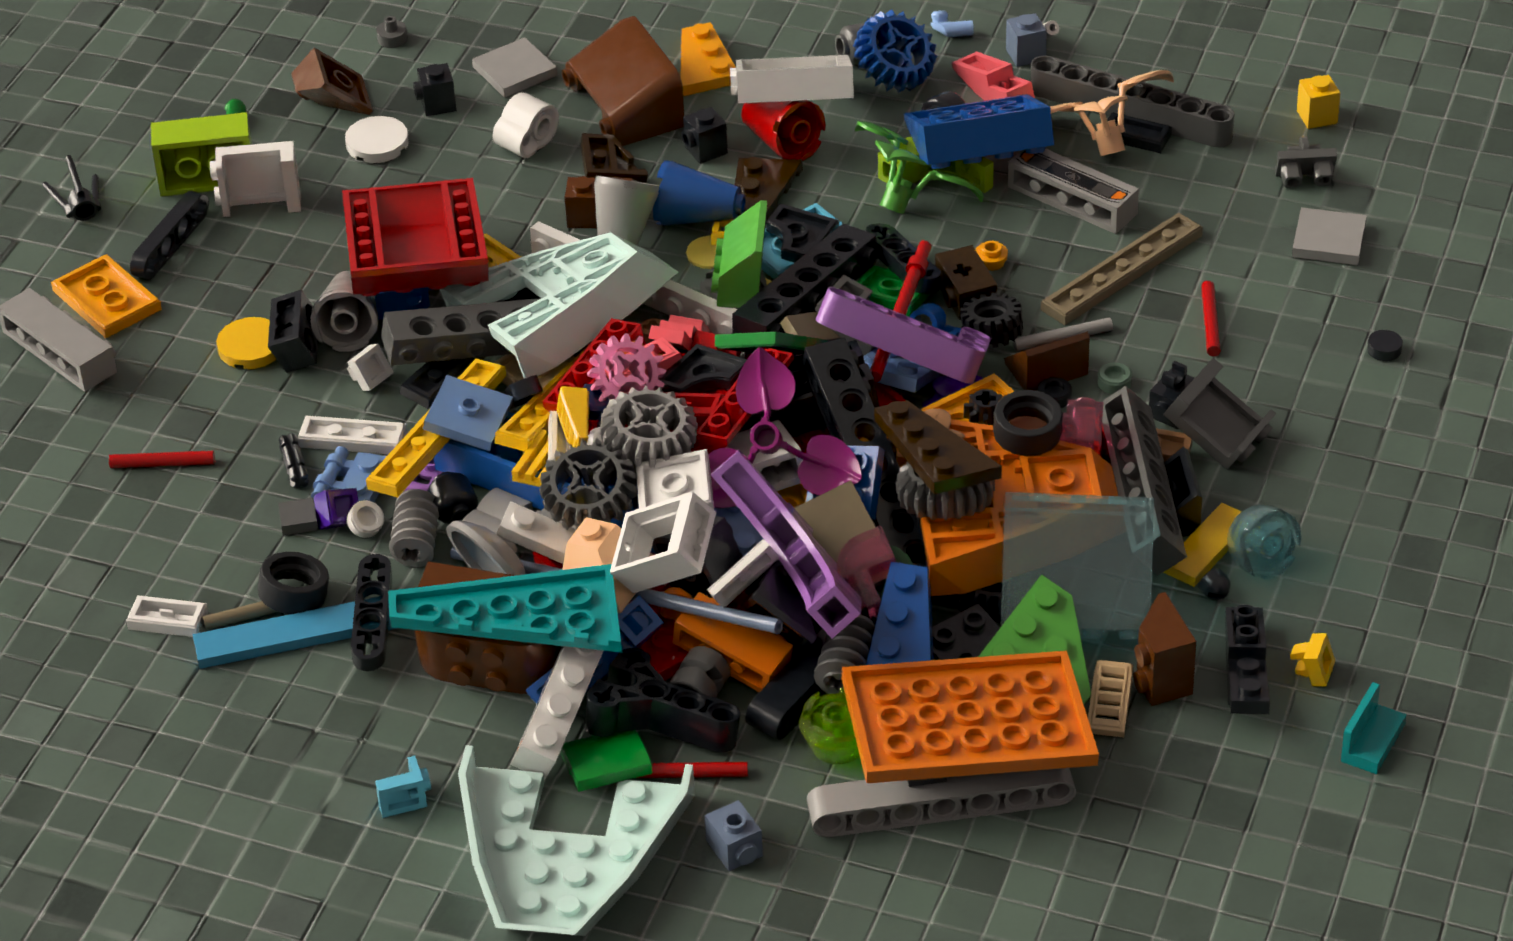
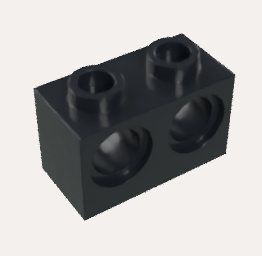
M302 289L271 299L268 348L286 373L317 364L318 340L311 329L313 305Z

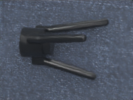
M67 155L66 161L75 187L69 194L68 203L48 182H43L42 186L64 209L67 218L74 217L80 221L89 220L96 215L97 211L101 210L99 202V177L97 174L92 176V193L83 188L72 156Z

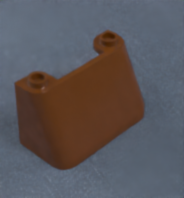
M635 16L620 20L566 62L565 69L562 70L565 85L568 88L571 87L575 92L582 90L584 86L602 111V119L599 121L601 133L614 135L621 142V146L684 127L683 86L679 72Z

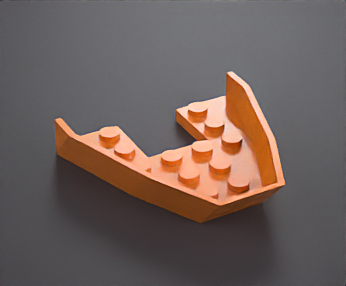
M951 419L950 429L963 433L965 441L1002 466L1001 479L995 480V491H993L991 508H985L982 512H975L972 517L962 516L959 520L956 518H948L946 521L940 518L931 520L930 517L921 518L920 524L929 569L931 596L969 593L1070 559L1126 532L1112 465L1093 449L1060 440L1052 450L1041 455H1017L1003 449L999 445L993 433V425Z

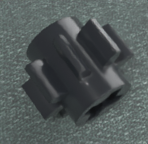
M982 389L974 394H970L969 403L964 404L963 418L969 419V422L993 425L996 404L1002 399V395H998L990 389Z

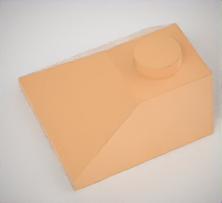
M586 517L567 542L562 570L612 564L621 528L617 524ZM613 576L617 611L621 614L636 593H632Z

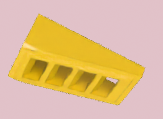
M563 386L559 390L557 414L567 442L575 448L580 446L582 438L588 442L589 391H587V388Z

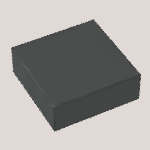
M313 498L278 503L283 536L318 530Z

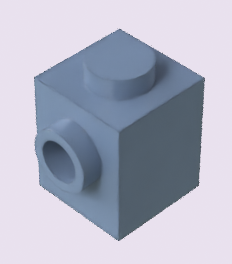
M1036 13L1006 19V50L1017 67L1031 64L1032 60L1036 57L1046 56L1047 30Z
M739 800L705 815L706 841L728 871L750 864L763 856L762 830Z

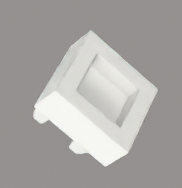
M370 344L347 362L349 367L346 369L352 380L358 381L362 391L372 390L394 373L379 344Z

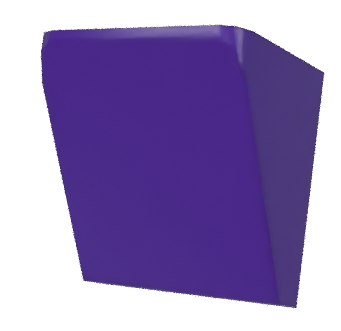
M356 488L324 490L314 496L317 522L320 530L348 526V512L355 503L359 502Z

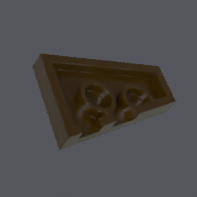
M757 157L739 158L735 186L740 187L741 194L746 195L744 212L760 200L767 201V221L778 207V200L782 194H787L791 188L793 178L799 176L802 172L803 160L763 159Z

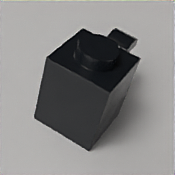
M1174 361L1172 368L1169 371L1163 372L1162 378L1149 393V406L1151 407L1153 418L1175 429L1179 428L1163 414L1194 379V377L1187 375L1186 365Z

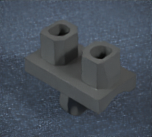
M1300 136L1299 145L1288 146L1287 151H1278L1277 164L1274 168L1275 176H1281L1285 188L1302 185V175H1313L1314 184L1317 186H1328L1332 182L1337 160L1336 148L1321 149L1320 144L1309 145L1308 137Z

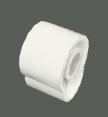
M520 92L515 94L508 101L501 117L495 124L492 136L493 141L496 145L523 158L532 157L538 149L545 147L555 135L559 122L558 110L553 105L528 93Z

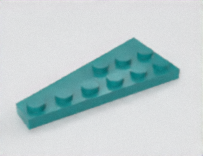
M612 564L388 591L389 617L392 628L622 653L614 578L610 574Z

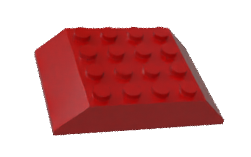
M473 178L342 190L353 295L374 296L385 291L407 293L415 288L425 287L438 290L447 287V285L462 284L464 286H475L481 282L489 281L488 255Z

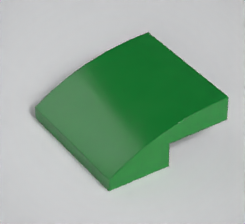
M636 730L616 732L608 737L590 736L565 742L561 748V754L569 776H573L578 792L652 774V763Z

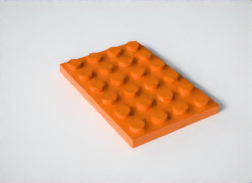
M1067 650L842 667L841 679L866 784L1098 766L1099 752Z

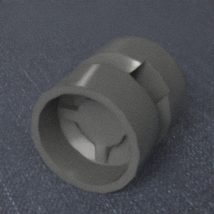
M696 646L689 650L669 683L716 698L731 675V667L727 660L714 649Z

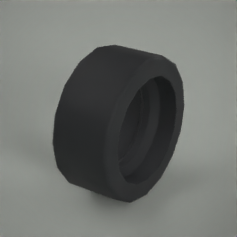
M1021 390L1005 395L996 404L994 411L993 433L996 441L1003 449L1023 456L1041 455L1052 450L1059 443L1062 433L1063 413L1060 404L1053 397L1040 391ZM1030 416L1045 421L1047 425L1039 429L1027 430L1015 427L1009 421L1017 417Z
M300 552L273 554L264 560L260 568L257 588L259 598L271 609L288 615L319 609L322 607L327 595L329 583L328 569L320 560L308 554ZM294 579L302 581L309 586L292 587L284 585L278 580Z

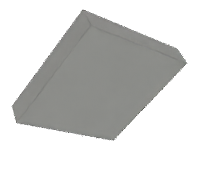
M525 37L472 59L473 68L503 97L510 96L557 76V67Z
M1301 207L1292 248V257L1358 265L1367 215Z

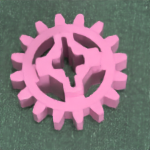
M627 333L622 336L620 342L615 336H612L607 341L608 346L601 343L596 349L599 355L594 354L589 360L595 367L587 372L588 377L596 378V381L590 387L591 390L600 389L602 392L598 400L603 402L607 398L616 399L619 391H630L631 387L637 391H642L645 385L649 390L656 391L659 387L662 389L664 383L658 379L666 374V369L658 368L657 366L663 359L662 355L654 357L651 354L655 345L651 344L645 348L642 346L643 337L639 336L635 342H631L630 336ZM645 365L648 371V376L645 374ZM626 368L631 372L628 377L622 374ZM605 369L609 372V382L606 378Z

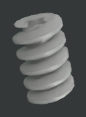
M410 489L404 491L395 503L389 550L397 562L408 567L426 566L428 561L431 562L434 557L439 512L438 507L433 503L435 496L425 490Z

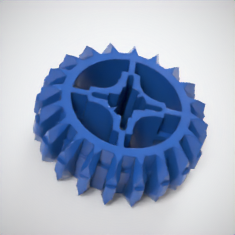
M893 10L886 14L880 11L874 17L868 18L863 24L864 26H861L858 30L857 38L853 45L857 49L854 58L861 60L858 63V69H866L865 79L873 77L875 79V86L883 83L885 84L886 91L891 90L893 87H895L898 93L904 91L905 88L911 91L917 85L923 84L927 76L933 72L934 63L937 58L934 52L937 45L930 42L932 34L923 31L925 24L918 26L915 23V16L907 19L904 11L897 16ZM876 37H877V39H878V41H879L878 46H879L880 50H878L877 45H876ZM911 52H912V54H913V56H914V64H913V62L911 61V60L913 59V57H912V55H911Z

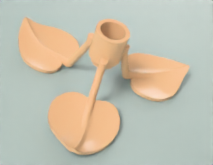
M1157 70L1138 75L1117 84L1118 88H1120L1119 96L1107 97L1098 102L1093 101L1085 104L1082 102H1072L1050 106L1051 113L1058 111L1078 113L1091 133L1092 140L1097 141L1100 156L1124 151L1125 146L1121 133L1125 132L1123 125L1125 101L1128 100V97L1125 96L1126 91L1140 82L1149 80L1174 82L1173 75L1168 70ZM1115 103H1119L1117 126L1115 120L1107 121L1105 114ZM1084 111L1099 112L1102 123L1096 124L1097 131Z

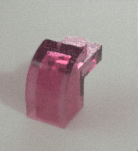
M882 526L860 533L850 539L842 548L837 560V572L862 598L861 609L866 608L870 619L878 616L881 600L872 580L887 575L890 563L896 562Z

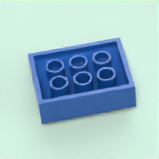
M1028 94L903 113L904 121L920 158L927 165H931L933 169L951 166V161L963 160L965 164L978 163L982 161L983 156L994 155L996 159L1009 158L1014 156V151L1026 150L1027 154L1041 153L1045 151L1046 146L1054 145L1050 106Z

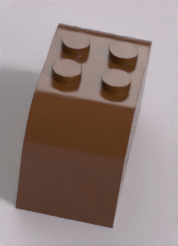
M428 561L418 587L516 575ZM415 630L420 663L430 676L461 686L470 685L488 688L497 692L506 691L527 694L525 690L553 668L562 647Z

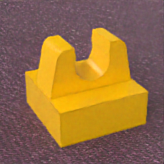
M1312 633L1309 642L1293 646L1290 659H1298L1294 670L1295 674L1309 677L1312 686H1327L1335 664V658L1327 633Z

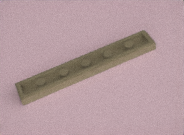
M1178 212L1042 300L1041 311L1064 326L1200 238L1203 233V227Z

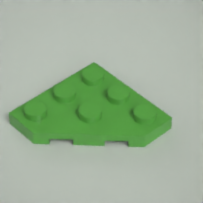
M1041 574L978 657L1067 650L1084 706L1090 700L1091 690L1073 597Z

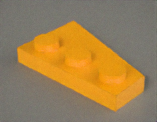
M700 23L682 28L680 77L683 86V96L731 86L730 68H736L712 23Z

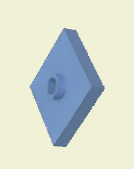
M446 375L424 420L423 430L490 451L495 442V432L502 427L511 408L513 396Z

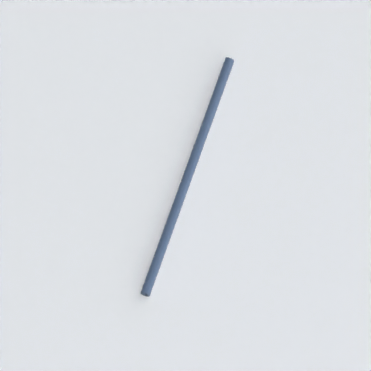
M453 546L450 551L451 558L464 561ZM520 560L526 574L562 570ZM651 589L636 592L631 599L634 600L640 595L650 605L775 634H780L783 629L781 619L725 606L722 607L721 605Z

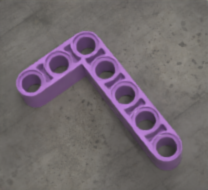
M828 287L816 316V321L823 326L968 384L974 383L990 342L988 335L973 328L962 327L957 337L835 287Z

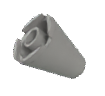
M596 175L594 190L597 236L611 232L638 246L658 197L659 186Z
M351 271L338 273L312 308L311 329L315 337L322 344L324 342L332 346L333 350L339 352L355 351L365 347L378 328V313L371 296L353 295Z

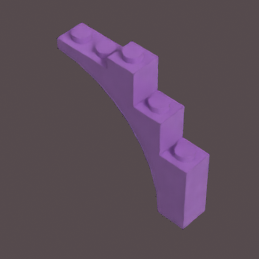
M739 449L711 473L713 479L733 500L778 555V559L800 591L805 602L806 611L831 638H834L861 614L862 598L837 572V563L812 536V527L789 502L787 503Z

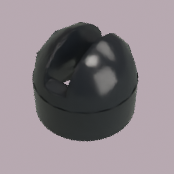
M1220 568L1210 570L1202 577L1198 584V588L1202 593L1212 600L1224 599L1228 595L1231 586L1228 576Z

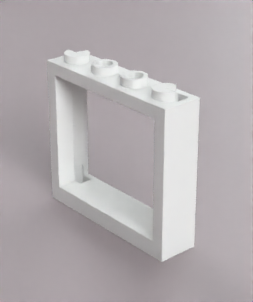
M848 55L736 60V68H730L731 96L738 95V103L854 98L853 66Z

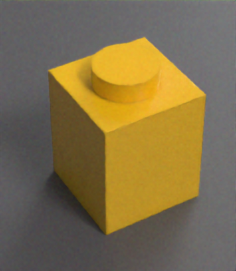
M1330 75L1314 76L1313 78L1299 80L1297 112L1307 129L1338 124L1341 93Z

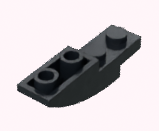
M1250 605L1225 607L1227 692L1230 711L1233 714H1269L1270 698L1266 666L1267 646L1263 608Z

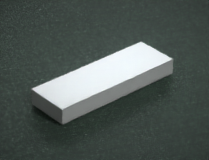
M305 416L297 439L300 448L336 450L338 446H343L351 452L389 454L406 436L407 424Z

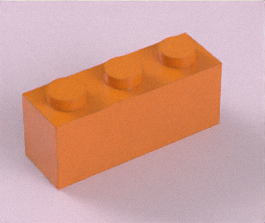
M700 592L694 597L695 600L719 605L714 598H709ZM684 612L675 621L672 641L673 644L687 652L696 646L714 649L730 665V676L757 692H760L791 661L794 646L779 634Z

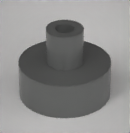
M386 16L384 22L376 28L377 41L383 47L396 48L402 46L408 40L406 25L396 20L395 16Z

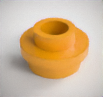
M986 241L975 249L990 271L1002 268L1008 258V249L997 241Z

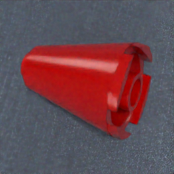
M809 100L745 103L741 111V118L744 124L782 159L804 161L816 152L822 142L818 139L821 130L825 131L826 127L824 113L818 105Z

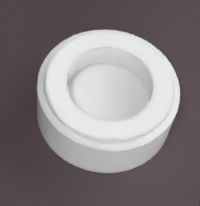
M368 500L355 503L347 515L349 529L355 535L362 538L376 535L384 524L382 509L376 503Z

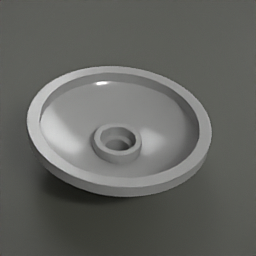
M453 521L447 526L446 532L452 545L469 568L511 575L526 574L521 561L516 555L518 547L514 542L498 536L485 526L467 521Z

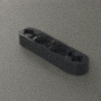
M188 191L133 253L130 261V272L133 276L151 280L206 217L209 208V199L206 194L195 191Z
M876 223L867 226L866 231L876 235L878 258L904 282L907 275V263L909 258L915 255L917 249L890 225ZM929 260L924 277L919 279L915 292L931 294L937 292L940 288L941 272Z
M371 554L364 557L358 566L351 653L354 666L361 671H374L380 668L386 659L389 625L388 591L392 590L393 577L390 560L381 554ZM375 570H378V581L371 578ZM372 594L383 597L380 601L374 603L364 601L367 596ZM369 621L380 623L377 628L372 630H366L361 627ZM366 643L372 644L373 650H371L369 655H365Z

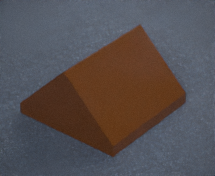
M1087 331L1019 352L1004 358V361L1024 390L1037 391L1038 384L1050 377H1059L1070 381L1088 375L1090 337Z

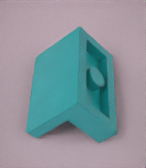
M1372 682L1344 730L1341 762L1377 774L1403 730L1407 714L1379 705L1380 684Z

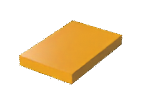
M107 254L51 282L53 292L105 338L162 310L160 300Z

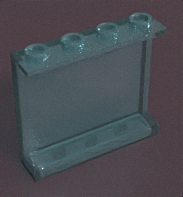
M1005 492L1003 496L1004 531L1001 621L999 622V627L1001 628L1042 574L1072 595L1079 631H1082V638L1102 639L1104 638V632L1119 633V639L1138 640L1139 627L1151 608L1154 498Z

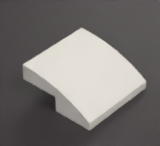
M762 539L713 583L707 591L719 605L726 607L771 567L779 557L772 547Z

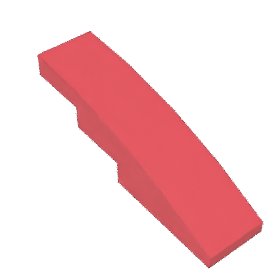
M670 314L669 321L661 320L659 326L651 325L648 339L653 342L663 337L674 348L689 351L692 348L696 330L712 333V331L703 320Z

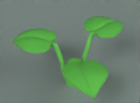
M857 122L855 132L870 131L886 137L890 142L887 143L880 140L875 142L886 161H891L889 179L880 202L881 206L904 214L910 198L916 200L919 192L930 180L949 181L965 186L981 202L983 201V193L972 183L955 174L934 169L922 179L914 190L911 189L913 182L902 178L906 162L910 161L924 166L926 162L907 150L899 149L900 142L907 145L908 141L898 133L873 123ZM897 160H901L896 174Z

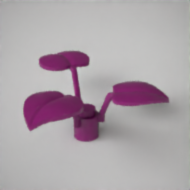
M757 348L744 363L736 384L738 403L746 413L758 414L764 411L761 422L756 423L750 432V440L753 446L750 448L748 460L753 464L758 452L773 454L780 448L788 451L796 457L803 459L798 468V478L808 492L818 496L849 481H852L853 485L859 483L862 479L859 462L852 450L840 439L830 435L814 436L808 442L806 453L783 441L779 429L775 424L769 422L771 409L781 410L790 404L796 391L795 379L791 371L782 362L771 356L763 348ZM719 448L709 454L711 473L737 450ZM711 476L714 508L736 507L737 505Z

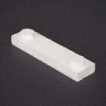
M510 501L496 534L563 564L567 542L576 529L569 528L567 530L563 527L562 523L555 522L551 518Z

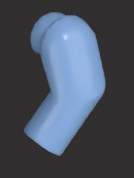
M944 10L933 11L931 14L932 22L930 24L932 28L947 37L973 36L974 34L972 20L948 21V13Z

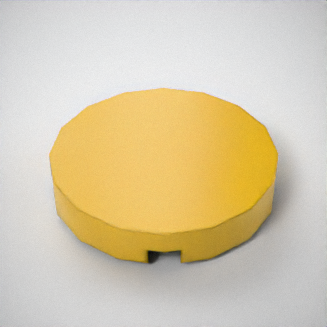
M247 317L226 325L219 332L216 341L220 359L228 366L235 367V364L243 365L244 369H256L274 362L276 358L268 348L270 320L262 317Z

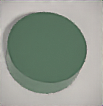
M1115 362L1103 365L1098 370V387L1109 394H1114L1124 386L1130 389L1132 385L1131 369L1124 364Z

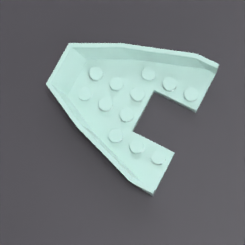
M610 232L538 251L490 267L489 281L481 282L478 285H447V287L440 290L447 307L507 300L514 297L517 291L525 287L541 298L488 324L492 337L516 356L523 378H527L533 375L539 376L563 363L592 342L611 318L624 319L673 278L678 271L651 252Z
M466 745L458 777L472 864L495 927L586 936L638 880L695 797L693 765L685 764L681 784L636 780L618 782L606 835L597 836L533 830L544 786L543 772L476 767L474 748L471 745Z

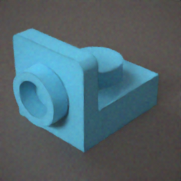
M415 756L407 757L408 773L375 781L382 818L427 807L425 791L431 790L430 778L426 767L419 768Z

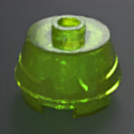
M839 688V693L827 694L820 697V692L811 696L804 705L799 727L813 754L821 761L830 764H846L860 757L844 688Z

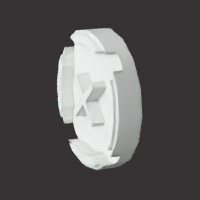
M373 116L361 119L351 125L345 133L346 149L351 157L357 159V156L364 158V162H387L401 155L402 149L405 148L406 150L408 147V131L403 122L392 117Z

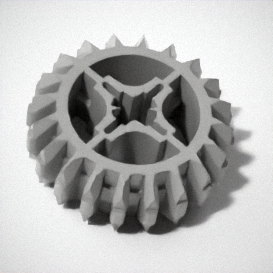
M645 385L642 391H637L631 387L628 394L619 392L616 399H609L607 408L604 409L601 415L600 435L604 446L611 441V452L622 449L621 460L630 459L635 467L640 466L644 461H649V467L654 468L656 459L663 458V460L667 461L670 459V456L691 452L696 443L698 423L696 422V417H694L693 407L687 406L685 398L676 399L674 391L666 394L662 392L661 387L654 391L649 390Z

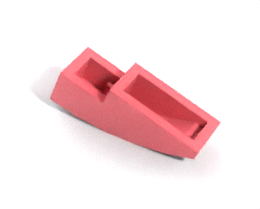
M979 52L951 62L952 68L960 78L984 101L1025 94L1035 98L1032 82L1014 76L1011 63Z

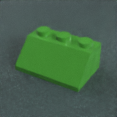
M760 200L725 226L724 239L717 238L711 293H718L717 306L740 308L759 292L767 201Z

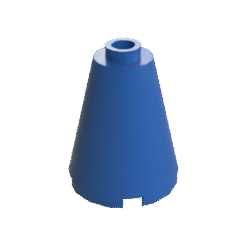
M665 160L661 164L657 178L663 179L660 183L658 197L653 206L654 221H658L657 225L666 226L734 220L738 214L744 212L746 195L741 194L740 187L674 161Z

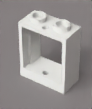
M690 492L625 513L610 574L632 593H636L701 573L716 511L694 492ZM672 533L668 550L650 556L653 540Z

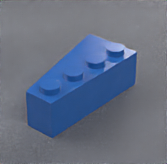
M891 562L866 665L934 660L931 584L928 568Z

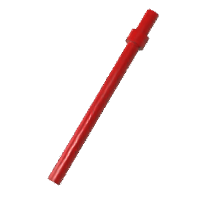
M926 240L920 241L915 255L909 258L906 266L907 275L893 311L906 315L919 279L924 277L928 268L927 258L932 248L930 242ZM879 348L870 368L875 382L881 380L891 353Z

